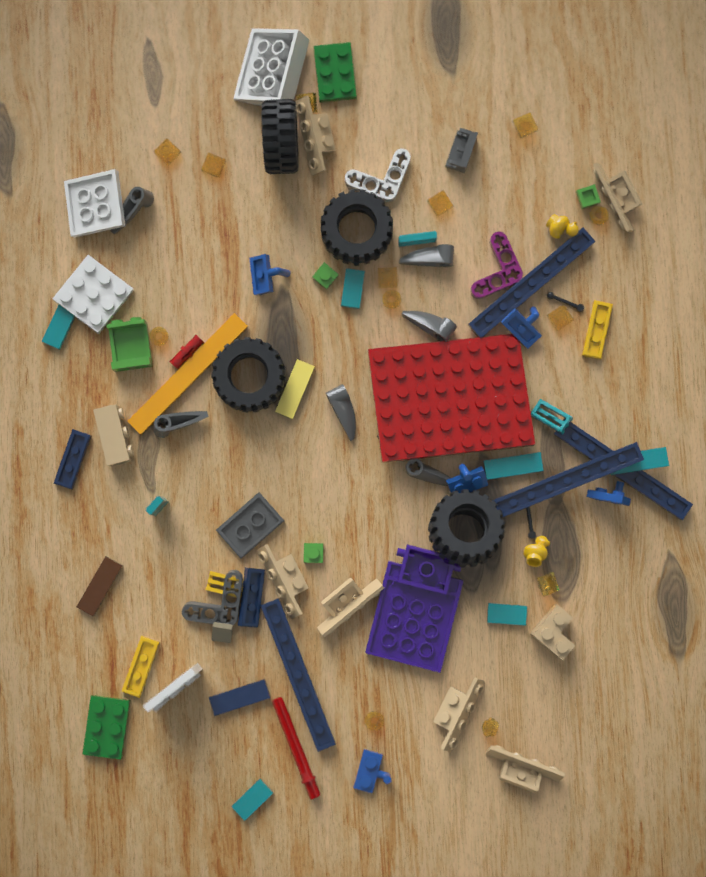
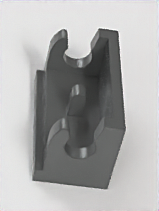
M463 128L457 131L445 167L465 173L478 132Z

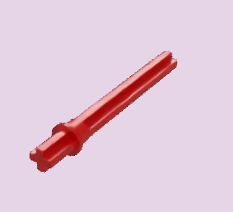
M278 697L272 701V704L303 780L301 783L305 785L309 798L312 800L321 795L315 782L316 776H313L284 700L282 697Z

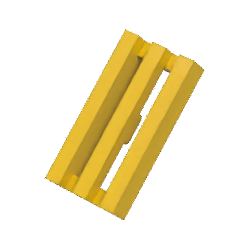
M210 571L205 590L223 594L222 589L211 587V585L224 586V582L213 580V577L225 579L226 575ZM234 576L229 578L232 581H239ZM233 593L227 594L228 596L236 597Z

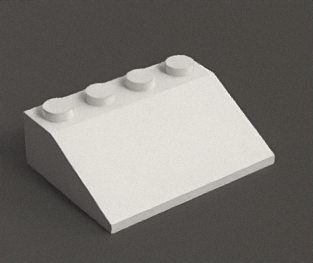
M252 29L233 99L262 106V102L265 100H294L309 39L302 32L294 29Z

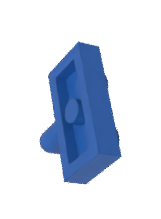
M268 254L249 258L253 294L256 296L274 292L272 276L289 277L291 274L290 270L279 267L271 269Z
M534 306L530 308L531 315L527 319L514 308L501 321L527 349L542 336L532 325L539 318V312Z
M460 464V475L446 480L450 494L456 490L458 493H461L462 489H468L470 493L473 490L488 486L482 466L469 471L465 464Z
M617 481L613 494L607 493V489L596 487L595 490L588 489L586 496L594 500L630 506L631 498L624 496V482Z
M367 749L363 750L353 788L373 793L376 778L383 779L386 784L391 782L390 773L379 770L383 754Z

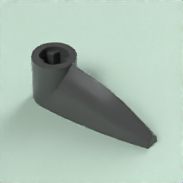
M134 187L123 203L125 226L138 214L142 207H150L153 204L154 195L152 192L141 187ZM124 227L111 229V232L116 234Z
M441 244L435 247L422 248L400 258L399 264L452 267L454 246Z
M421 311L402 312L404 318L439 341L447 342L457 328V325L448 318H440Z
M341 384L326 392V396L346 435L352 441L355 439V414L349 394L344 385Z
M207 411L161 415L155 419L153 431L157 437L165 438L170 434V431L187 427L209 416Z
M412 459L406 464L405 470L409 476L429 483L448 486L446 480L451 477L422 463L421 460ZM414 463L418 464L417 467L420 468L415 473L411 472L412 468H409V465Z

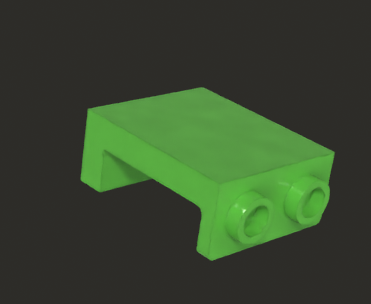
M133 317L130 318V321L113 320L111 324H106L109 330L113 360L111 367L114 372L153 367L148 325L145 319Z

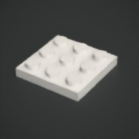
M116 169L64 181L71 237H80L125 226L119 172Z
M87 255L52 299L96 333L100 334L134 289L91 256Z
M199 663L194 665L143 705L147 712L151 709L157 711L185 688L183 684L188 686L201 676L199 672L202 670V667Z

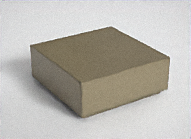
M214 622L212 641L231 643L233 625Z

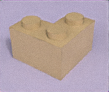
M554 604L530 634L561 660H564L575 647L570 640L561 634L573 617L559 605Z

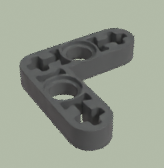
M231 570L226 574L221 605L189 601L182 609V616L189 621L209 624L218 622L234 625L239 616L243 584L241 572ZM232 575H235L236 579L239 580L236 581L234 588H231L232 580L229 579ZM229 593L235 594L237 597L236 602H229L226 599V595ZM189 607H193V611L197 612H194L193 615H190L189 611L186 610H188ZM200 608H203V610H202V612H201V617H200V616H199V613H200L199 610H200ZM229 608H232L231 616L233 617L231 620H227V616H224L227 615ZM212 609L215 612V617L208 618L205 615V611Z

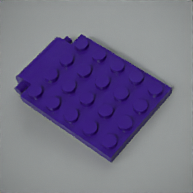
M407 544L405 550L397 549L396 555L403 557L402 564L388 560L382 584L384 589L380 592L365 653L441 673L463 585L462 579L451 577L453 570L460 572L461 567H459L458 563L454 565L449 564L450 560L447 558L441 559L439 552Z

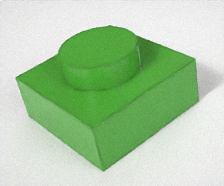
M595 184L576 191L581 209L598 205L601 202Z
M324 262L312 278L327 290L339 274Z
M304 543V562L323 563V544Z

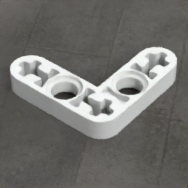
M398 149L394 153L384 180L358 170H349L345 175V184L359 192L360 189L366 190L367 194L373 192L376 194V198H382L385 202H391L397 196L410 163V153L406 149ZM403 154L405 155L406 160L402 161L400 168L399 166H397L399 163L398 157H401V155ZM392 171H398L400 173V178L398 180H393L390 178V173ZM356 175V179L359 181L365 178L362 187H360V182L358 181L350 183L349 177ZM373 181L376 184V188L370 191L365 187L366 183ZM379 185H382V190L387 191L388 188L391 189L392 194L387 197L385 192L381 190L380 194H378Z

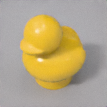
M554 214L546 223L550 235L556 239H560L565 230L567 235L571 237L576 236L579 232L577 222L570 224L566 216Z
M538 536L535 544L525 547L523 555L529 566L539 567L542 561L547 558L548 551L546 547L550 545L547 537Z

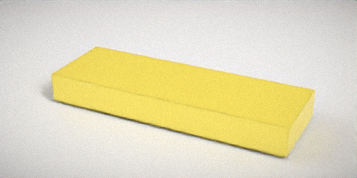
M297 359L276 408V413L290 419L294 418L315 366Z

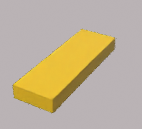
M597 300L593 301L582 356L601 360L613 304Z
M145 636L140 637L121 692L138 698L141 697L160 644L159 641Z

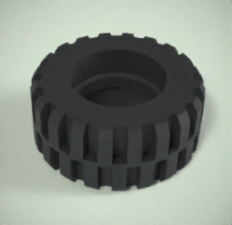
M293 99L265 100L262 102L261 111L265 172L268 174H294L299 169L296 102Z
M350 189L347 194L343 191L338 194V198L333 197L330 200L329 206L324 208V214L321 216V235L327 251L332 253L336 260L341 259L347 265L349 263H354V266H359V263L366 265L370 264V261L373 259L375 261L379 259L380 255L384 254L387 250L393 233V217L390 215L389 207L385 206V201L382 198H376V194L373 192L367 194L366 190L360 189V192ZM353 212L368 215L375 225L373 236L363 243L346 241L339 232V224L344 216Z
M245 337L244 340L238 338L234 340V343L226 344L224 346L225 349L222 352H218L217 359L212 365L213 371L211 372L213 386L219 397L231 408L246 413L248 411L259 412L261 409L269 408L270 404L278 400L286 383L285 366L277 350L261 339H251L250 337ZM245 358L258 359L267 370V379L264 386L253 393H245L238 390L233 385L231 379L233 367L237 362Z
M462 489L461 493H458L457 490L451 492L450 496H444L441 502L437 503L428 525V531L430 532L428 537L429 541L434 543L432 546L434 551L440 552L439 557L441 559L447 558L450 560L449 564L459 563V567L465 568L467 564L470 567H476L478 563L484 564L488 558H492L505 535L503 530L505 528V520L501 519L503 513L500 509H496L498 504L495 501L490 502L488 500L489 496L486 494L481 496L479 491L473 490L472 493H469L468 489ZM457 515H469L475 518L483 528V538L473 543L457 539L449 528L450 519Z

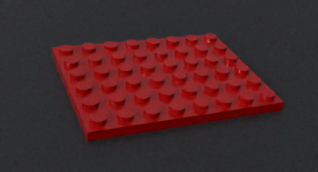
M513 334L368 349L382 463L535 445L520 341Z

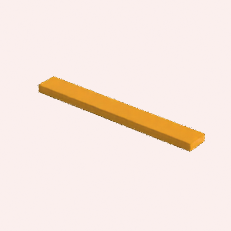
M234 313L127 422L142 435L154 423L155 419L161 416L217 359L218 352H222L226 344H232L248 326Z

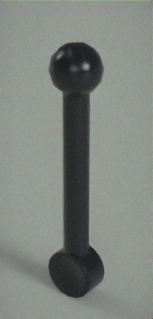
M553 292L547 294L548 299H555L572 306L578 312L584 310V305L574 304L555 296Z
M527 507L530 531L528 537L533 539L536 537V533L533 531L530 507Z

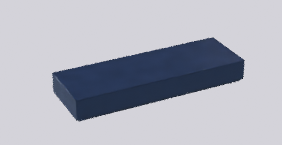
M72 429L53 484L73 490L91 435Z
M245 567L238 626L258 628L265 575L264 569Z
M263 679L210 696L209 700L214 716L271 697L266 681Z

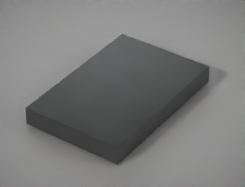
M258 492L218 527L216 531L242 559L281 525L284 519L263 495Z

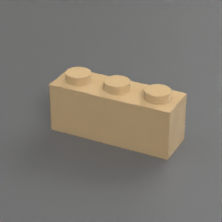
M117 404L94 409L107 466L112 467L131 462V456H134L132 445L128 444L127 438L130 436L127 426L124 427L122 419H125L123 408H119Z

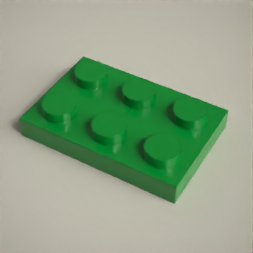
M351 42L314 46L319 102L357 99Z
M91 695L82 755L122 759L131 700Z

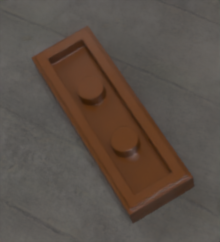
M105 556L76 607L91 616H95L123 565Z

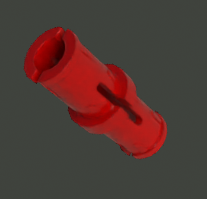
M195 334L185 346L182 345L180 347L181 350L169 362L178 370L204 342Z

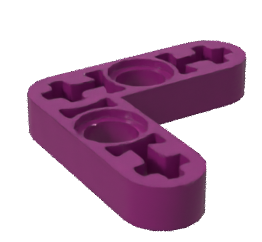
M495 232L490 238V246L501 271L473 283L470 292L476 299H482L515 285L523 276L522 269L510 242L503 232ZM497 236L499 239H503V241L501 242L502 247H507L506 249H503L500 252L497 251L500 250V245L498 243H494ZM503 253L510 254L511 261L508 263L503 262L501 255ZM511 271H513L514 273L518 272L516 279H514V277H511L507 279L508 283L506 284L505 278L502 274H505V277H507L511 274ZM497 277L501 279L502 285L494 287L491 280ZM485 281L488 282V287L491 291H488V288L483 289L482 294H480L479 292H475L477 285H479V287L482 288L486 286Z

